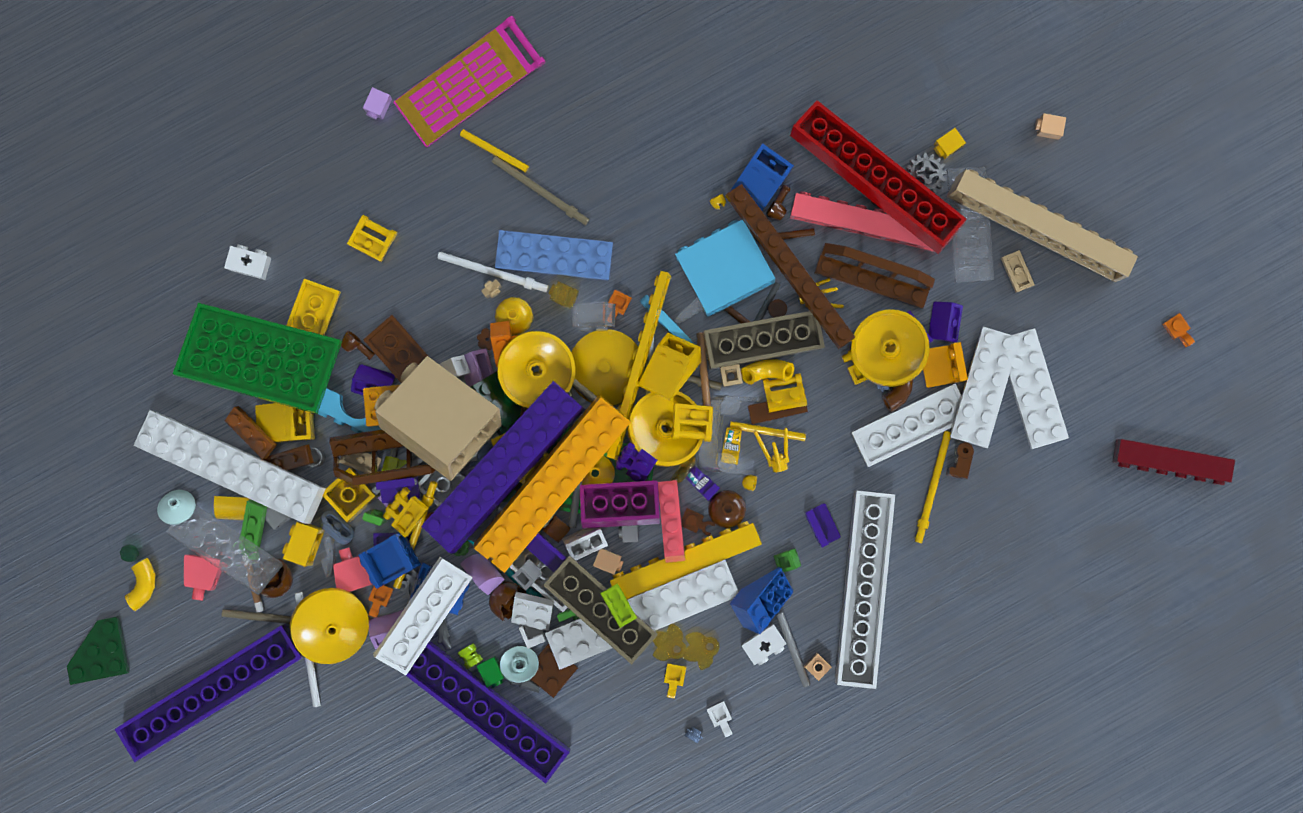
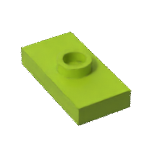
M618 583L600 593L620 628L637 618Z

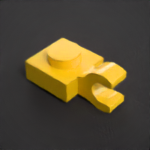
M667 663L664 683H669L667 697L675 699L677 685L683 686L686 672L685 666Z

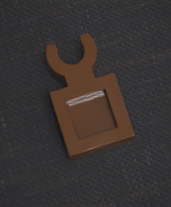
M686 508L681 519L682 527L697 533L698 529H702V532L707 536H710L711 533L706 531V526H715L712 521H702L704 515Z

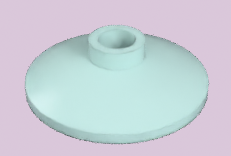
M174 490L162 497L157 507V513L159 518L166 524H181L192 516L195 511L196 502L188 491Z
M516 646L507 650L500 661V669L503 676L509 681L516 683L530 680L536 674L539 667L536 653L524 646ZM519 665L524 666L522 669H517Z

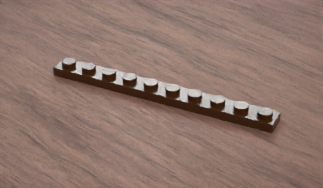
M741 184L728 192L725 196L836 347L841 349L854 340V334L744 186Z

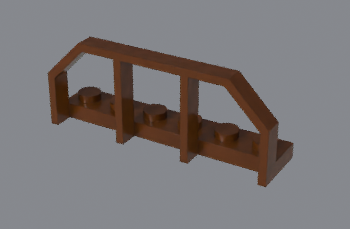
M830 243L824 244L814 274L920 309H924L929 290L933 288L935 282L934 278L920 270L847 246ZM827 253L844 256L856 260L858 263L857 266L824 255ZM866 263L890 271V275L887 277L861 267ZM899 274L922 283L926 288L923 289L893 278Z
M382 429L335 436L329 439L333 454L335 477L353 486L427 475L436 471L428 464L412 466V452L406 448V468L377 472V450L404 447ZM372 451L371 473L352 475L339 469V456Z

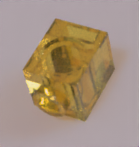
M558 281L556 285H552L548 294L551 295V301L572 310L579 291Z

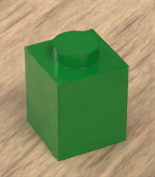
M496 656L477 665L486 687L492 685L494 688L503 683L502 679L505 677L501 672Z

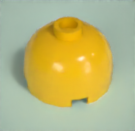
M510 297L499 303L495 310V321H509L512 335H520L531 326L533 313L526 301L521 298Z

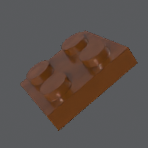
M548 643L538 655L539 667L531 680L554 698L578 667L572 664L559 670Z

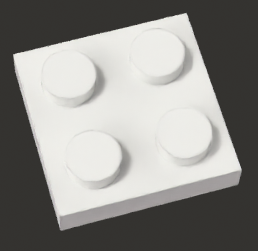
M516 592L511 623L549 631L554 600Z

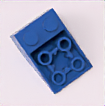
M762 144L730 191L742 184L761 211H763L790 174L794 165Z
M778 567L742 588L730 602V605L744 628L761 634L794 591L783 570Z

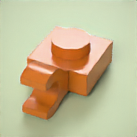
M614 290L606 306L611 311L605 323L613 326L618 314L624 316L632 298Z
M1180 313L1162 324L1171 338L1174 340L1178 337L1185 348L1195 343L1191 335L1186 332L1191 328Z
M383 585L376 589L373 586L368 599L373 604L368 615L375 618L378 617L381 605L384 607L388 606L394 591L393 588Z

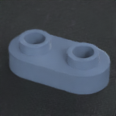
M326 511L320 517V526L338 543L348 544L354 537L353 529L335 512Z

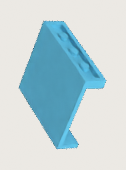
M734 220L728 224L727 228L723 230L721 228L716 229L711 233V236L707 238L701 237L694 242V245L690 247L684 246L678 249V253L675 254L677 262L679 261L704 308L707 318L775 283V277L743 220Z

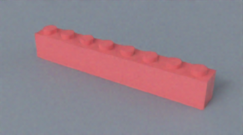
M801 191L800 194H795L790 214L791 219L933 251L881 209H874L872 211L867 210V207L864 205L856 204L854 207L842 200H837V202L829 201L830 198L825 196L811 197V194Z

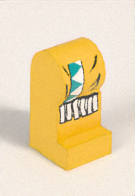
M726 428L720 462L738 465L742 430Z

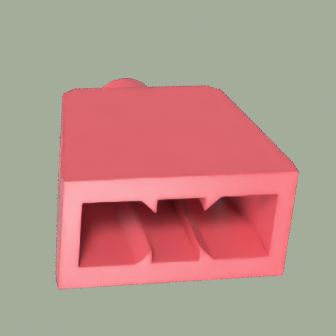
M350 547L339 550L342 562L333 564L336 588L351 592L372 585L366 569L360 563L359 556L353 558Z
M191 554L184 555V586L193 588L192 599L203 601L205 590L212 591L216 589L225 560Z

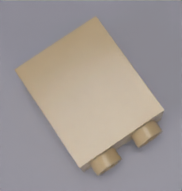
M427 356L419 365L411 363L404 370L401 376L402 383L393 393L387 390L380 395L375 403V413L379 427L448 480L452 481L502 425L500 409Z

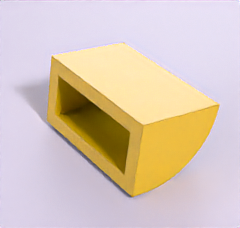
M214 496V514L216 519L244 520L246 503L250 499L245 497Z

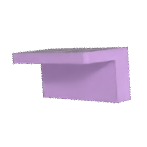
M402 611L369 620V637L375 649L379 647Z

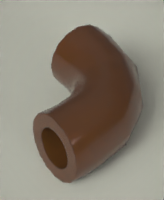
M913 380L903 385L893 386L892 390L882 395L884 405L889 412L897 410L906 403L912 392Z

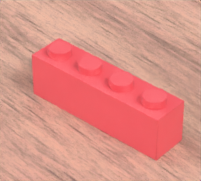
M677 480L658 482L666 563L685 561Z

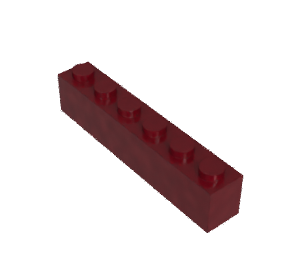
M1124 439L1116 440L1112 461L1118 463V467L1130 468L1131 465L1136 466L1138 471L1149 472V469L1156 470V474L1168 475V472L1175 473L1177 478L1186 479L1187 476L1194 477V481L1206 482V479L1213 480V484L1224 486L1225 483H1232L1235 465L1234 459Z

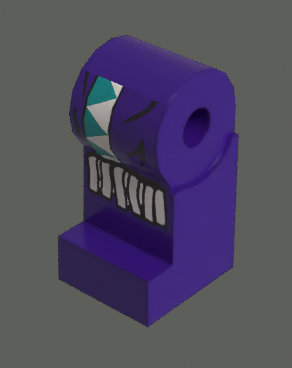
M695 465L683 475L707 501L720 489Z

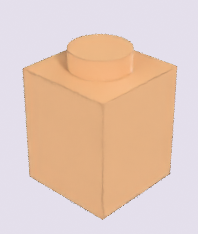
M1044 113L1036 120V136L1059 140L1064 134L1066 117Z
M602 548L599 550L593 566L615 575L616 571L620 572L624 561H621L622 556Z

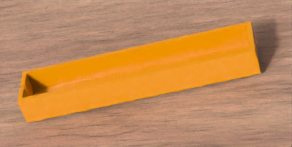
M598 395L474 542V549L486 559L490 557L491 563L505 573L631 421L602 396Z

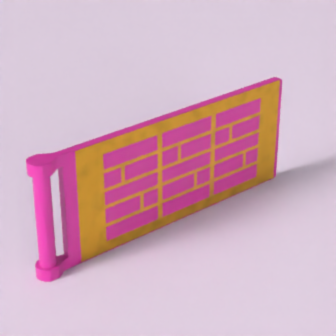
M513 16L508 17L495 29L394 101L398 110L425 147H429L528 74L545 64V59L540 57L515 23L516 20ZM510 27L534 60L531 65L506 33V28Z

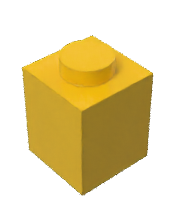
M954 128L936 140L934 150L939 157L942 156L945 160L962 148L966 142L957 129Z

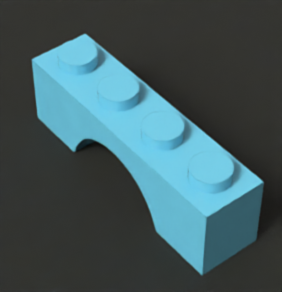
M326 388L318 412L319 415L325 418L329 415L334 418L333 422L342 426L346 423L352 426L350 430L356 433L381 430L379 426H366V418L355 419L351 417L344 409L343 396Z

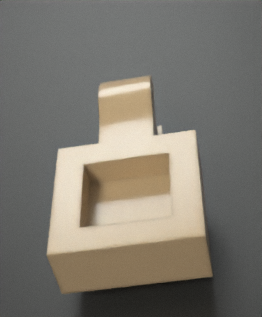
M497 279L493 282L489 280L484 284L485 288L481 291L487 299L489 297L494 298L501 292L499 289L502 286Z

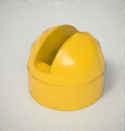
M722 193L709 200L713 208L720 210L719 204L723 207L726 205V200Z
M745 476L742 481L743 487L747 490H755L757 476Z

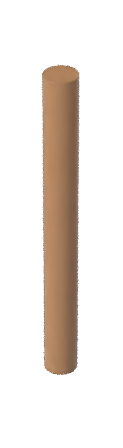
M700 332L696 336L697 346L701 348L702 362L699 364L703 406H711L706 350L703 333Z

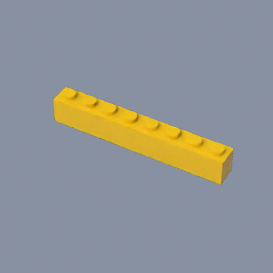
M748 521L737 525L738 529L731 531L728 528L720 531V536L713 538L711 535L701 539L703 542L701 544L695 545L693 542L684 546L685 561L666 563L665 558L660 560L659 557L648 561L649 565L642 567L639 564L630 568L631 572L624 574L622 571L612 575L613 579L610 580L611 586L618 583L626 599H629L762 545L754 523L749 524Z

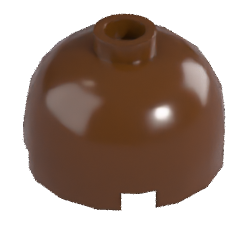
M720 491L713 495L709 501V517L719 527H735L745 517V501L735 491Z
M273 558L263 563L264 566L261 569L257 568L253 575V586L267 598L281 597L291 588L293 574L289 566L281 559Z
M503 582L489 594L490 610L502 621H505L504 618L510 619L512 617L516 592L526 594V590L514 582Z

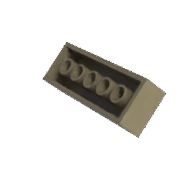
M810 311L709 329L702 332L709 370L825 348L821 325Z
M571 556L561 564L543 585L631 665L658 635L638 616L635 620L620 628L600 594L607 590V588Z

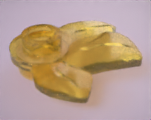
M695 456L679 464L681 467L674 473L670 481L678 479L677 482L681 483L687 477L689 470L695 465Z
M670 624L667 632H656L658 635L653 640L654 644L658 647L653 653L656 659L660 661H666L670 658L680 659L686 654V645L682 641L683 633L678 626ZM674 646H679L681 648L680 652L675 653L673 651Z
M700 632L687 634L685 638L690 646L685 650L683 659L690 662L698 661L700 670L710 667L713 663V656L719 651V642L713 637H705ZM708 643L713 644L714 647L712 650H708L706 648V645Z

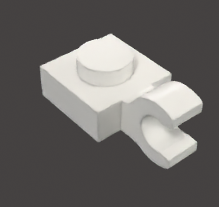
M723 701L706 709L714 727L720 725L725 737L732 735V731L727 723L732 718L725 702Z

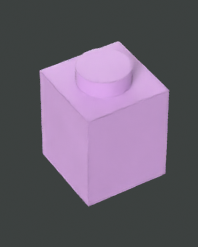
M372 87L363 106V109L367 112L366 115L375 120L377 118L383 119L392 98L389 94Z

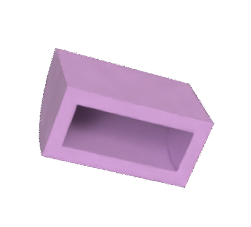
M486 349L472 351L464 355L471 372L465 375L464 378L466 385L470 388L494 373Z
M481 554L469 556L460 563L467 574L473 577L472 580L478 588L487 595L505 580L490 560Z

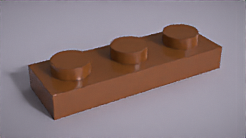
M235 406L225 419V422L261 459H267L277 444L240 406Z

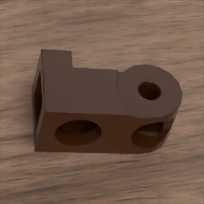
M964 442L956 446L954 466L948 467L946 475L965 480L968 479L974 449L971 444Z

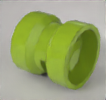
M474 643L457 653L464 660L466 669L483 660L482 656L476 652Z

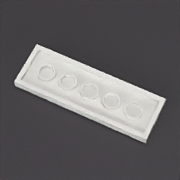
M986 327L981 328L967 376L968 380H966L950 438L988 448L1020 337Z
M1035 328L1014 334L1013 336L1020 337L1009 374V380L1030 449L1068 439V433Z
M956 383L851 432L866 466L870 467L952 428L961 400V394Z
M439 557L373 656L407 675L473 577L442 557Z

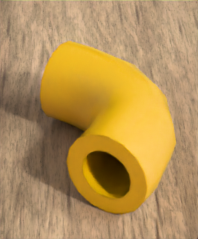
M778 359L756 361L741 369L743 381L750 385L767 378L788 381L794 374L793 363Z
M148 558L131 567L136 577V584L134 589L125 595V600L133 611L140 609L151 598L155 589L156 574Z

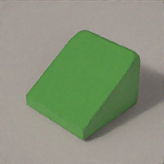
M795 548L774 555L777 568L780 567L783 572L801 567V562Z

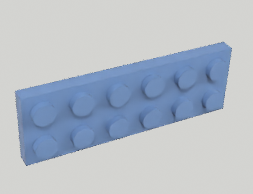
M499 230L495 269L609 281L613 242Z

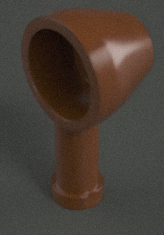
M782 185L778 196L768 208L766 216L769 218L782 220L787 210L782 205V202L791 190L788 186Z
M347 331L344 334L341 347L347 352L357 348L370 361L375 353L367 348L353 332Z

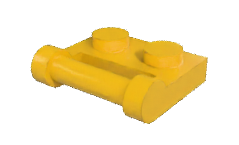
M362 215L347 245L382 262L392 242L395 240L397 232L393 229L390 231L369 220L368 216ZM366 226L387 237L385 242L362 231L363 228Z
M801 373L794 374L795 376H792L788 381L781 379L763 380L769 412L807 406ZM795 383L797 386L776 391H771L770 389L773 387H779Z
M674 404L672 439L692 438L711 442L713 407ZM680 424L705 426V431L680 430Z

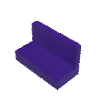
M933 302L928 333L933 340H943L950 343L958 342L963 306L953 302Z
M360 364L352 378L351 392L363 395L364 388L391 386L396 377L392 373Z
M418 476L375 482L376 490H380L382 503L393 502L395 500L394 496L403 487H407L410 490L407 495L409 500L413 496H416L418 499L421 497Z
M825 503L804 512L821 548L841 538Z
M539 532L526 547L553 573L567 559Z

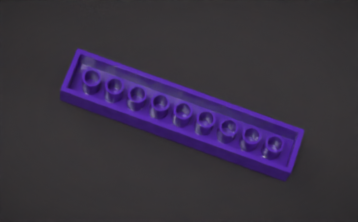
M553 381L421 527L448 553L455 554L586 409Z
M283 624L115 728V731L135 763L300 661L304 656L295 647L287 624Z
M431 641L428 642L407 675H405L545 784L570 753V748L491 687H486L483 681Z

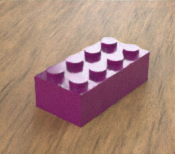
M658 481L580 485L582 528L660 524Z

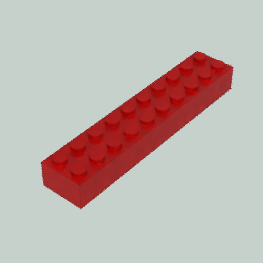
M818 100L793 125L790 134L793 139L937 254L945 248L967 219Z

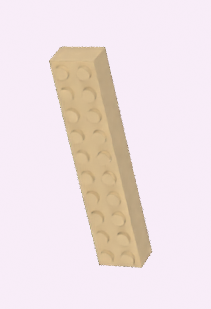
M972 169L964 170L955 178L947 195V198L1114 282L1129 277L1138 258L1137 255L1133 254L1132 250L1117 246L1113 240L1099 237V234L1095 231H1087L1081 228L1082 225L1077 222L1065 220L1063 215L1048 211V208L1044 205H1036L1030 202L1031 200L1026 196L1014 194L1013 190L1008 187L1002 188L996 185L994 180L990 178L985 179Z

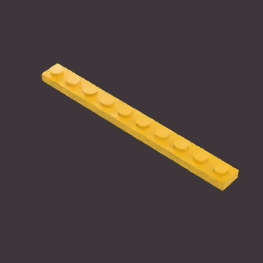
M660 271V275H657L655 278L654 286H656V289L649 299V305L651 306L649 312H646L644 316V330H641L639 333L638 342L640 344L633 354V360L635 361L633 368L630 367L627 378L629 381L622 392V397H624L622 405H619L617 409L628 419L639 389L638 383L645 369L671 279V275L668 272ZM627 428L606 451L608 453L607 457L615 460L618 459Z

